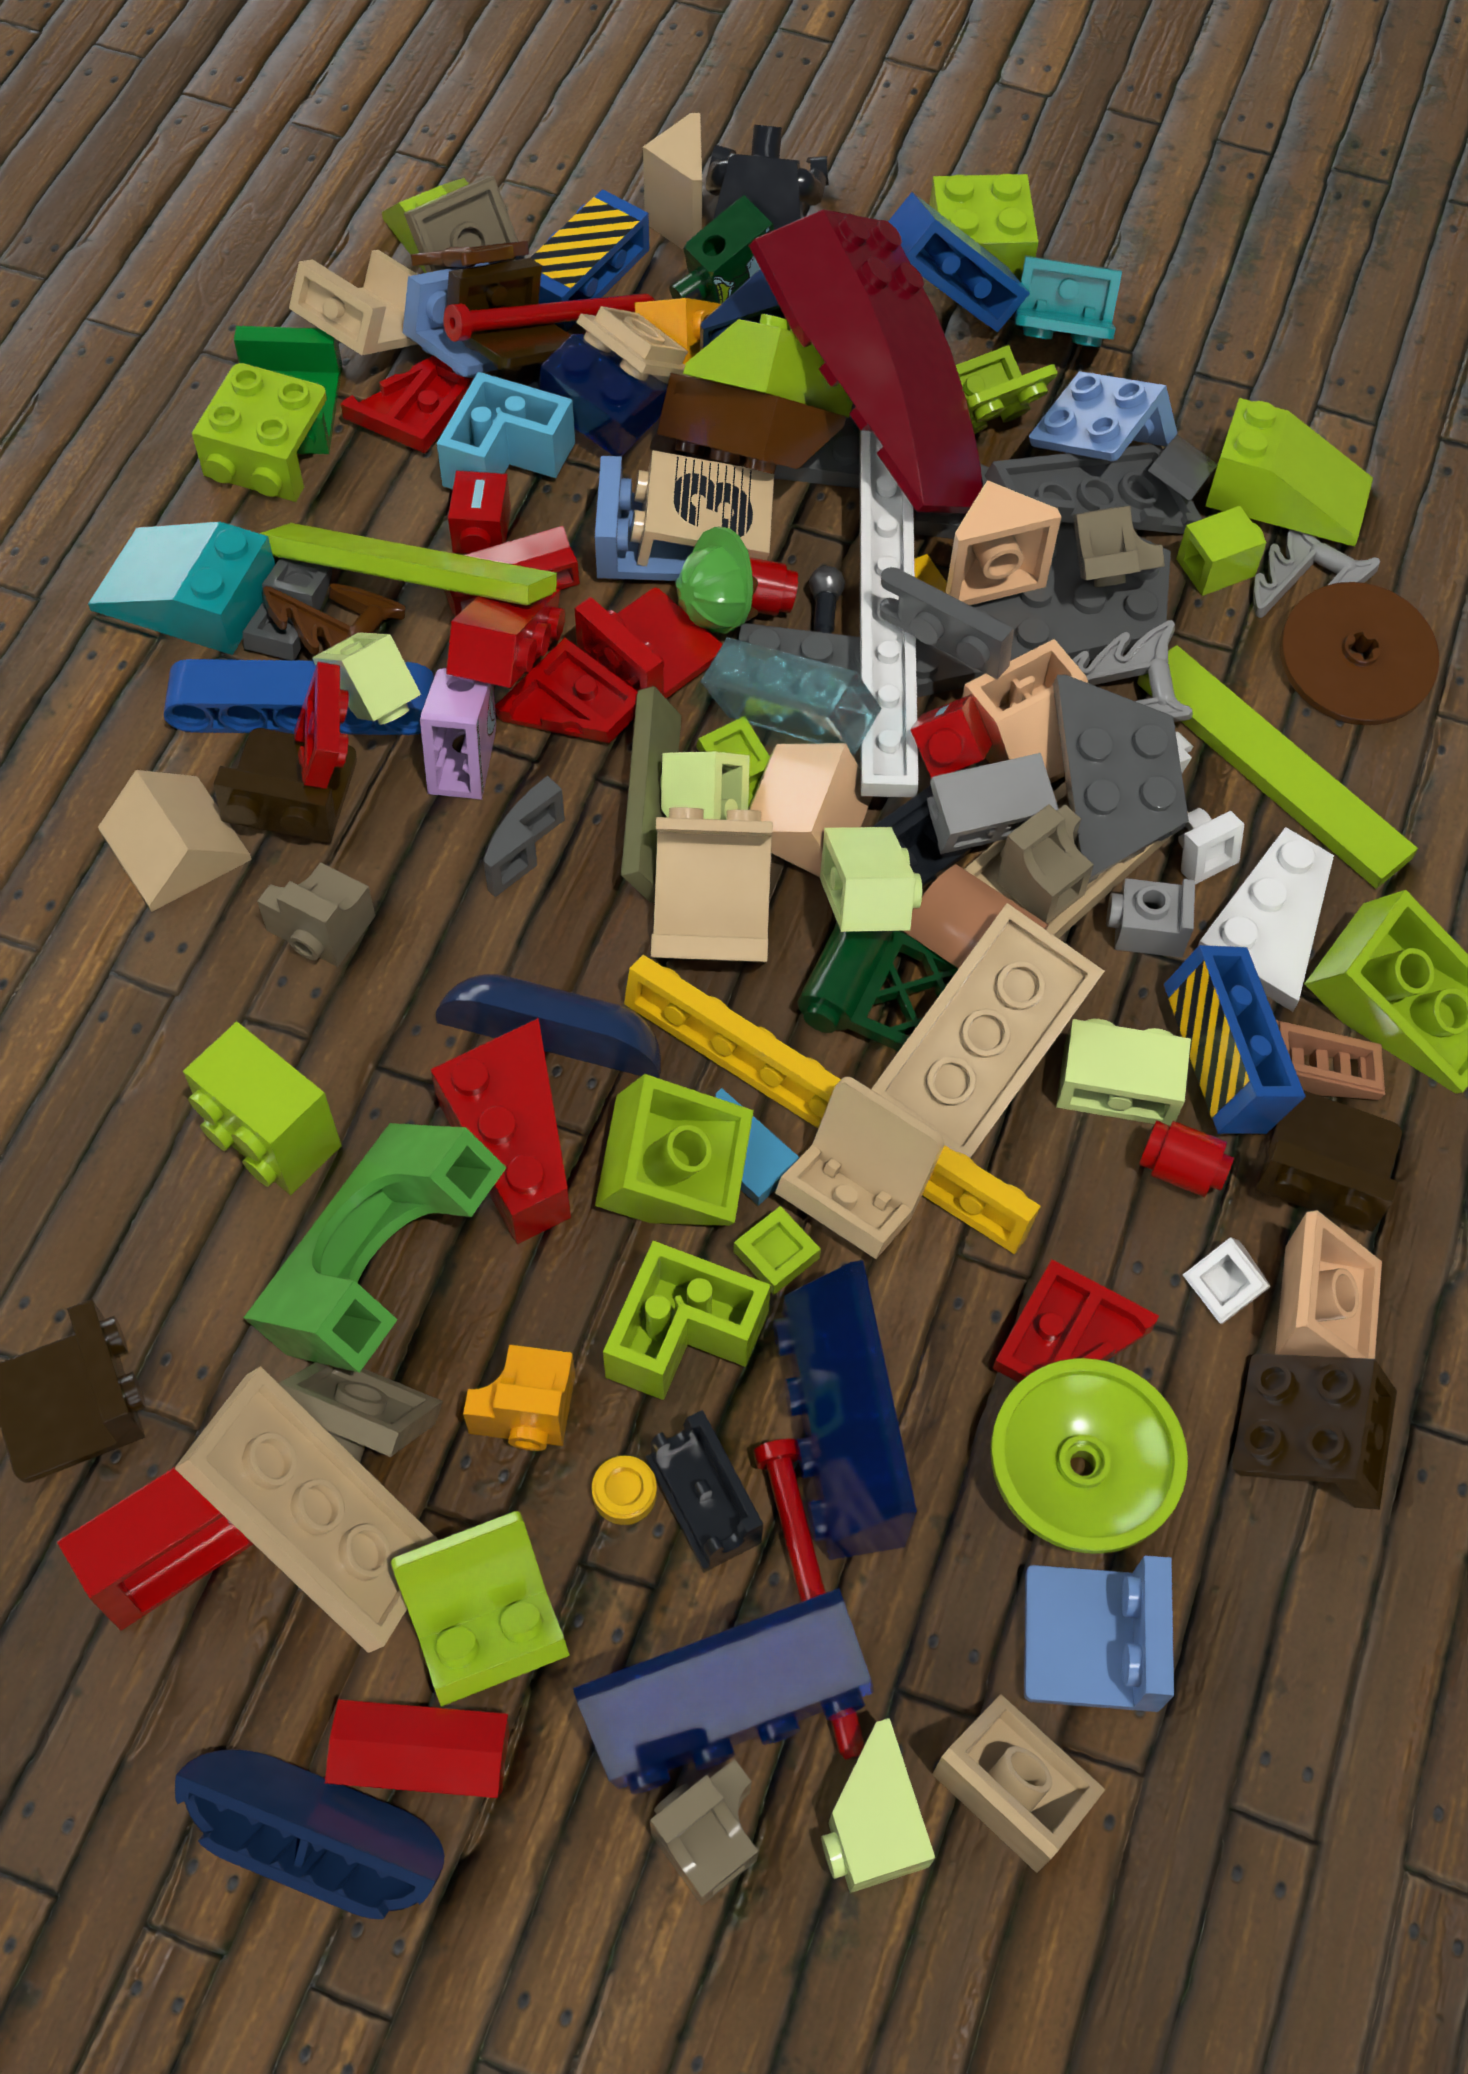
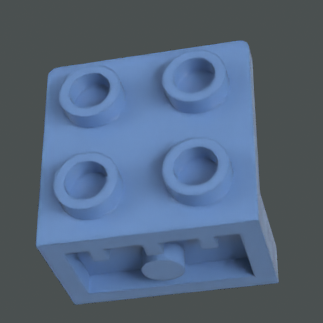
M489 263L476 264L473 267L489 265ZM450 268L408 276L403 334L419 344L423 351L436 356L450 366L453 372L459 376L475 378L478 372L483 373L497 370L498 368L493 365L492 361L477 351L467 348L462 341H451L445 332L443 316L447 305L449 271L465 268Z
M1079 371L1030 433L1029 439L1033 447L1116 461L1131 441L1167 447L1177 435V429L1166 385Z
M601 456L595 527L597 578L676 581L687 557L693 552L694 547L654 540L647 566L637 565L639 543L630 542V531L634 510L642 511V503L634 502L632 479L622 478V456Z
M1144 1556L1133 1573L1039 1565L1029 1566L1025 1573L1024 1698L1028 1702L1159 1712L1174 1696L1172 1558Z

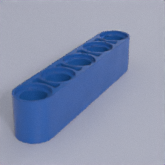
M180 660L170 668L164 719L172 727L185 732L250 733L253 729L265 728L294 734V729L316 665L314 661ZM405 662L421 693L420 696L406 703L409 711L396 720L380 725L378 720L358 719L348 707L345 721L343 724H340V733L361 735L420 734L421 713L434 680L432 671L421 664Z

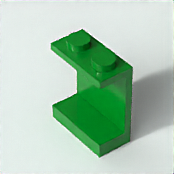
M236 326L234 344L239 363L320 384L325 388L327 400L297 450V454H329L343 366L338 340L320 328Z

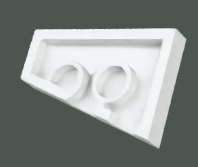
M1285 827L1202 937L1198 946L1247 947L1266 996L1294 1012L1300 999L1334 855Z

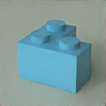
M478 372L437 442L443 487L453 489L456 470L504 474L509 464L556 478L575 444L572 399Z

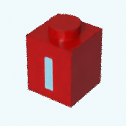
M456 470L448 514L453 553L470 554L506 543L511 513L508 474Z
M972 694L921 714L910 729L931 779L934 776L952 773L984 760L993 745Z

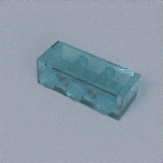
M728 637L700 681L729 718L737 720L746 716L750 724L818 744L846 743L852 754H856L882 709L854 670Z

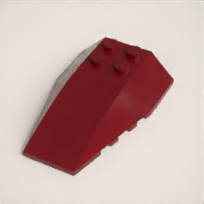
M822 209L755 238L749 247L793 333L803 347L813 344L825 363L819 368V371L830 387L837 386L840 383L856 407L849 414L861 431L874 432L883 447L877 452V455L917 512L967 514L983 488L979 453L968 404L951 349L935 310L923 288L924 280L919 271L910 264L901 247L902 239L897 229L885 220Z

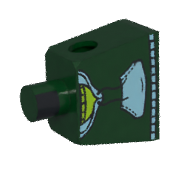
M745 195L736 200L686 242L683 249L688 274L670 285L669 290L673 299L690 298L722 304L760 269L749 245L755 238L774 231L773 223Z

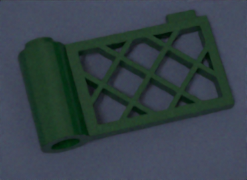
M836 923L798 999V1008L802 1012L805 1022L820 1032L832 1033L835 1030L850 1029L899 1052L910 1037L908 1034H912L923 1019L917 1018L908 995L934 988L937 997H939L946 987L945 984L950 982L958 968L911 936L900 931L841 932L838 923ZM899 952L921 961L928 976L902 984L894 966ZM887 978L891 987L881 990ZM897 999L906 1023L888 1027L868 1018L873 1005Z

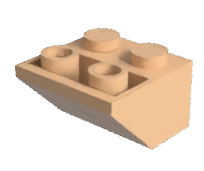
M1055 639L1011 660L1010 666L998 680L988 674H984L966 683L963 697L972 694L993 745L985 757L989 763L992 764L1041 753L1050 783L1065 776L1053 690L1054 680L1057 675H1068L1088 683L1086 675Z

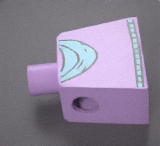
M442 668L436 671L420 717L427 792L432 795L482 800L496 732L493 684L446 674L447 668ZM465 735L462 749L459 753L454 750L452 744L458 736Z

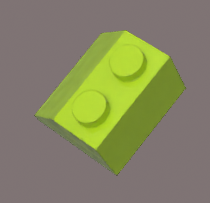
M644 1074L616 1096L595 1206L648 1223L732 1225L736 1219L754 1110Z

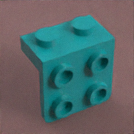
M1025 255L1021 283L1030 294L1015 311V324L1023 326V334L1026 336L1052 339L1054 331L1071 333L1070 337H1072L1073 343L1101 347L1103 338L1114 339L1116 328L1112 321L1122 270Z

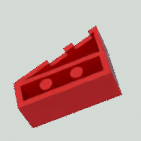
M539 1018L430 1069L437 1101L451 1127H466L507 1167L490 1190L489 1195L516 1244L518 1245L570 1219L568 1187Z

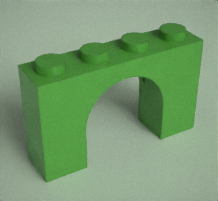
M389 1123L243 1318L287 1356L360 1373L398 1320L358 1284L359 1278L370 1259L394 1233L421 1216L440 1213L472 1217L507 1167L466 1127Z

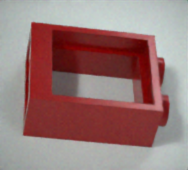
M174 1468L57 1541L89 1599L120 1631L253 1545L239 1529Z

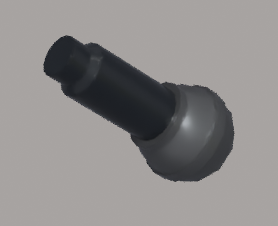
M823 566L817 568L809 578V588L816 601L814 631L832 634L835 629L836 602L845 588V580L837 568Z

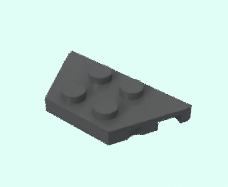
M1057 675L1053 683L1068 802L1069 808L1081 818L1075 845L1094 864L1089 884L1096 880L1099 874L1121 861L1127 862L1144 852L1146 847L1152 843L1163 841L1182 830L1189 821L1175 724L1172 715L1071 676Z

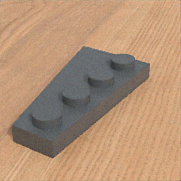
M1148 444L1127 447L1116 461L1070 453L993 461L985 474L988 481L1058 508L1061 515L1060 522L1074 523L1073 514L1120 506H1130L1133 528L1138 530L1184 534L1186 525L1202 519L1192 500H1187L1148 471L1164 451L1160 445Z

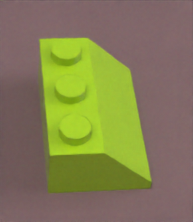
M761 314L760 323L738 319L686 362L683 374L778 396L844 415L847 418L850 416L849 413L853 404L840 383L837 386L830 387L819 371V368L825 361L814 345L811 344L808 347H803L787 320L772 315Z

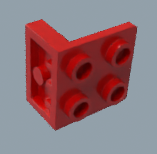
M656 587L650 589L618 613L613 610H605L591 596L574 608L577 647L636 691L655 686L667 699L724 657V645L704 627L694 624L680 606Z

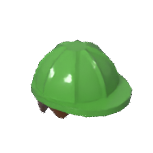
M720 526L703 532L675 581L678 605L683 608L690 620L697 626L709 629L711 632L731 633L758 615V610L752 607V599L757 589L758 581L752 576L749 553L738 534L730 528Z

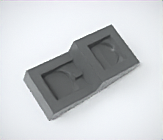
M1177 435L1148 471L1191 501L1218 464Z
M280 557L262 583V588L270 586L320 611L332 577V567ZM264 601L243 631L244 649L279 658L295 660L304 645L294 628L292 619L288 617L285 630L278 628L269 615Z
M548 775L532 787L510 810L496 830L488 846L483 862L487 889L494 897L498 896L537 866L535 842L565 821L562 789Z

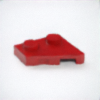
M564 638L495 705L497 717L506 723L610 743L635 718L638 691L567 638Z
M317 662L294 729L295 741L305 742L304 746L299 747L298 759L299 764L302 765L303 783L307 786L327 789L334 767L343 768L346 761L349 738L348 734L340 733V724H343L346 718L349 693L348 690L340 689V665Z

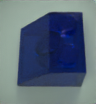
M573 334L541 365L540 390L572 399L574 428L611 455L623 456L661 416L668 384L656 379L652 375H649L646 381L629 375L620 367L623 358L611 350L610 353L603 352L589 344L584 339L585 334Z

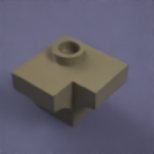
M1130 506L1073 514L1080 576L1085 580L1094 579V587L1126 583L1125 574L1165 566L1163 546L1161 544H1149L1136 534L1132 524Z
M1048 804L1007 835L1006 844L1000 853L1002 861L997 882L1027 911L1047 924L1085 895L1094 866L1075 845L1081 818L1067 805L1062 806L1056 811Z
M321 862L302 883L297 885L289 881L285 887L270 884L257 901L268 932L288 941L292 948L303 957L314 961L321 958L337 967L376 916L369 886Z
M735 1759L711 1778L706 1775L691 1788L686 1783L674 1790L655 1807L654 1811L657 1815L650 1819L651 1836L701 1906L753 1865L758 1857L759 1851L744 1832L738 1816L741 1803L750 1794L752 1781Z

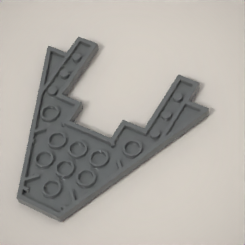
M851 416L849 418L846 417L844 427L800 468L794 469L777 464L774 478L860 489L859 427ZM980 464L984 486L987 482L985 474L989 467ZM916 511L914 534L954 539L955 532L966 514ZM1060 522L1046 587L970 606L1014 628L1010 661L1053 639L1058 642L1071 659L1075 658L1082 651H1088L1091 661L1116 637L1124 632H1128L1131 637V642L1124 651V653H1128L1133 645L1147 632L1167 621L1171 551L1163 548L1164 567L1125 574L1126 583L1094 587V579L1085 580L1080 576L1074 523ZM1141 538L1143 541L1149 544H1154L1146 539ZM744 623L740 629L734 664V678L785 684L780 724L783 725L860 710V637ZM916 638L917 698L964 688L966 683L986 674L978 669L968 667L954 656L933 645L925 644Z

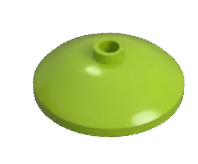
M1087 1358L1068 1359L1048 1364L1034 1371L1018 1383L1010 1392L997 1415L992 1431L991 1465L997 1487L1005 1503L1017 1519L1031 1532L1043 1540L1066 1550L1098 1554L1120 1551L1134 1546L1151 1536L1163 1525L1172 1514L1183 1493L1188 1469L1186 1441L1178 1418L1171 1406L1155 1387L1133 1371L1111 1362ZM1076 1457L1084 1458L1091 1465L1092 1473L1087 1476L1077 1474L1071 1467V1459Z

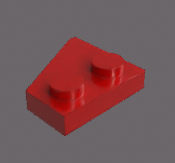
M431 356L413 365L405 373L395 374L380 381V392L360 402L353 395L344 399L341 403L342 415L348 421L422 453H426L448 425L474 378L457 375L450 366L437 357Z
M1051 1259L996 1358L993 1369L1020 1383L1034 1371L1058 1361L1081 1358L1108 1361L1151 1333L1159 1315Z

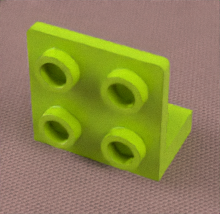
M511 1512L399 1555L391 1560L395 1578L417 1633L441 1707L570 1656L563 1633L547 1595L520 1512Z

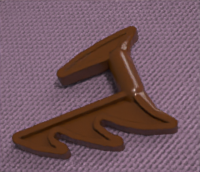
M528 241L475 247H449L441 251L411 254L412 266L446 265L450 268H471L476 264L514 259L516 256L529 255Z
M336 583L330 584L329 587L330 599L361 614L351 626L270 586L263 588L264 604L278 628L285 630L288 617H290L304 646L313 655L319 653L318 636L323 638L326 648L329 649L356 633H374L383 621L389 619L402 620L405 618L406 606L356 587Z

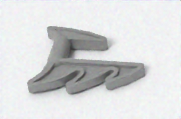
M1289 529L1286 540L1287 559L1280 552L1278 544L1270 546L1267 561L1269 584L1264 574L1258 573L1255 576L1253 588L1255 615L1258 618L1264 617L1314 562L1337 574L1328 584L1330 585L1341 582L1365 583L1378 571L1380 560L1375 557L1368 560H1354L1331 546L1321 543L1312 535Z
M1168 620L1147 632L1133 645L1125 656H1123L1125 648L1131 642L1128 632L1120 634L1095 657L1088 668H1086L1090 661L1088 651H1082L1072 659L1086 675L1088 683L1091 685L1148 674L1153 698L1135 702L1172 715L1174 722L1192 718L1191 707L1181 704L1174 694L1168 664V644L1175 632V623L1172 620Z

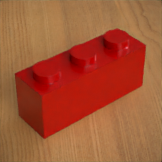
M556 589V592L528 606L478 596L451 621L446 674L511 688L525 672L531 671L534 662L540 655L545 656L552 642L560 639L565 623V609L558 608L560 590Z

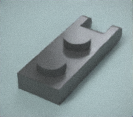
M889 567L882 571L881 586L885 590L899 596L898 600L886 598L880 603V617L914 635L921 642L933 645L954 656L968 667L978 669L997 680L1010 666L1014 628L898 568Z

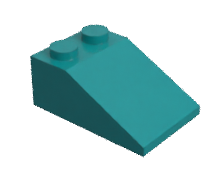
M223 522L136 528L89 601L90 611L233 655L243 639L244 629L263 603L262 583L275 566L269 538L266 535Z

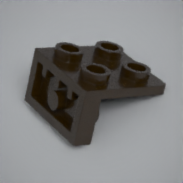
M1254 1354L1251 1357L1232 1468L1240 1476L1332 1482L1339 1487L1354 1508L1380 1510L1397 1390L1375 1359Z

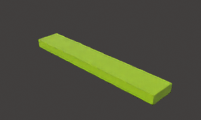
M288 523L259 533L268 536L273 556L526 606L556 592L557 573L295 523Z
M1178 645L1168 651V664L1175 697L1181 704L1190 706L1193 713L1191 719L1181 722L1375 889L1380 887L1413 859L1418 850L1413 843ZM1139 675L1137 684L1152 696L1149 675Z

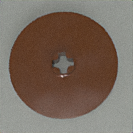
M1341 582L1314 590L1294 607L1286 620L1280 638L1282 666L1295 691L1319 712L1345 723L1379 725L1405 717L1414 711L1427 697L1434 686L1439 670L1437 641L1426 619L1411 603L1401 596L1373 584ZM1352 646H1355L1359 653L1352 654L1350 652ZM1367 652L1369 656L1364 660L1360 653Z

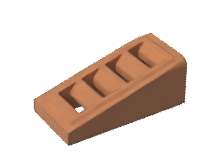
M1276 1020L1303 1090L1319 1096L1380 1100L1385 1095L1381 1044ZM1304 1055H1309V1066L1304 1065ZM1328 1057H1333L1334 1071L1329 1070ZM1350 1059H1357L1358 1077L1351 1075Z

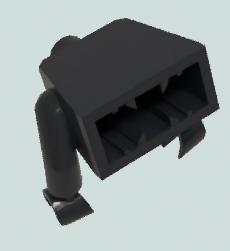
M754 125L751 155L736 154V151L733 149L715 145L706 176V190L711 195L719 196L713 220L744 195L773 223L774 230L803 218L802 202L808 206L817 205L822 200L825 186L829 185L827 156L808 157L806 162L810 163V170L800 168V160L781 159L782 127Z

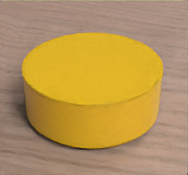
M617 1456L604 1462L596 1471L592 1481V1495L597 1511L603 1518L618 1525H630L643 1520L652 1511L657 1498V1484L651 1468L644 1461L633 1456Z

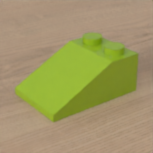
M1239 398L1205 506L1220 511L1241 506L1250 519L1355 547L1373 477L1290 411L1274 407L1268 402Z
M1407 890L1363 903L1304 984L1343 1024L1370 1041L1381 1044L1383 1049L1453 1093H1463L1468 1087V954Z

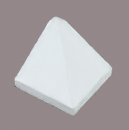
M1232 1237L1183 1274L1220 1324L1225 1323L1271 1287L1246 1248L1239 1240Z

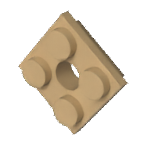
M601 306L596 316L580 314L576 323L587 330L584 339L603 352L610 353L612 350L623 358L620 367L629 375L642 381H646L649 375H652L666 384L669 382L670 373L690 377L683 374L685 364L682 363L688 351L639 313Z

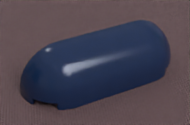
M483 974L470 977L454 986L446 994L436 1010L438 1024L492 1038H497L539 1018L543 1047L546 1052L638 1076L647 1074L660 1078L661 1054L655 1034L642 1017L618 1004L505 975Z
M247 1750L214 1751L194 1758L176 1774L177 1804L185 1802L191 1818L203 1833L198 1842L205 1849L223 1860L352 1914L369 1919H384L389 1911L402 1910L417 1903L420 1905L429 1896L443 1869L445 1856L442 1844L433 1830L419 1818L346 1786L325 1784L324 1777L275 1757Z

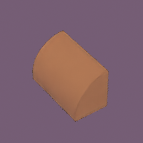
M955 864L942 873L923 894L920 908H914L912 911L910 931L904 932L959 969L1006 903L1045 930L1048 924Z

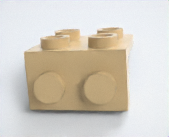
M844 1077L834 1087L813 1144L781 1176L775 1193L877 1259L912 1219L945 1142L942 1135L854 1078Z

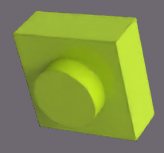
M779 1206L734 1242L733 1252L760 1281L771 1285L770 1292L775 1295L820 1259L821 1248Z

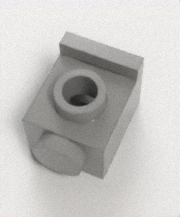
M1125 878L1120 894H1110L1107 908L1106 926L1116 928L1114 950L1182 958L1194 929L1195 880L1184 879L1182 885Z

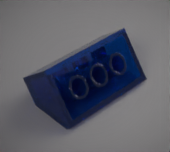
M863 1260L854 1261L785 1295L783 1316L773 1320L779 1357L790 1356L794 1376L785 1378V1393L791 1417L801 1415L805 1438L796 1439L802 1478L813 1477L817 1500L808 1502L811 1531L814 1541L825 1540L829 1560L906 1547L917 1513Z
M838 1588L574 1687L573 1691L608 1780L618 1789L629 1786L631 1794H639L666 1784L671 1780L668 1770L694 1761L698 1770L723 1763L736 1755L733 1748L734 1745L759 1736L762 1745L772 1744L789 1738L801 1730L798 1721L824 1712L826 1720H834L850 1715L865 1706L862 1697L874 1693V1688L844 1599Z

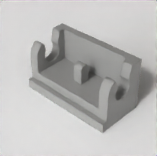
M1041 753L934 776L930 782L933 797L927 798L940 854L1005 840L1007 835L1048 804L1056 811L1059 810Z

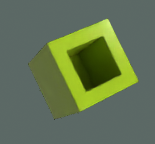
M1237 506L1186 525L1176 560L1200 594L1204 596L1255 577L1267 542L1261 528L1256 523H1252L1241 506Z

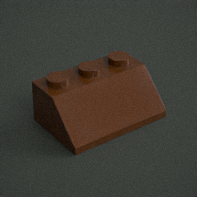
M670 373L657 434L677 439L675 444L676 450L704 457L706 447H710L709 458L739 465L741 455L746 456L744 467L775 475L777 464L794 469L800 468L844 427L847 416L774 395Z

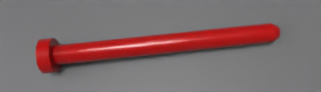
M644 293L469 311L465 304H450L445 308L443 322L445 332L451 341H466L471 337L472 332L577 321L581 313L596 316L601 306L635 312V303L655 300L651 295Z
M793 1438L770 1441L753 1450L756 1466L758 1469L768 1470L839 1754L845 1760L859 1758L865 1743L792 1464L800 1458L797 1441Z

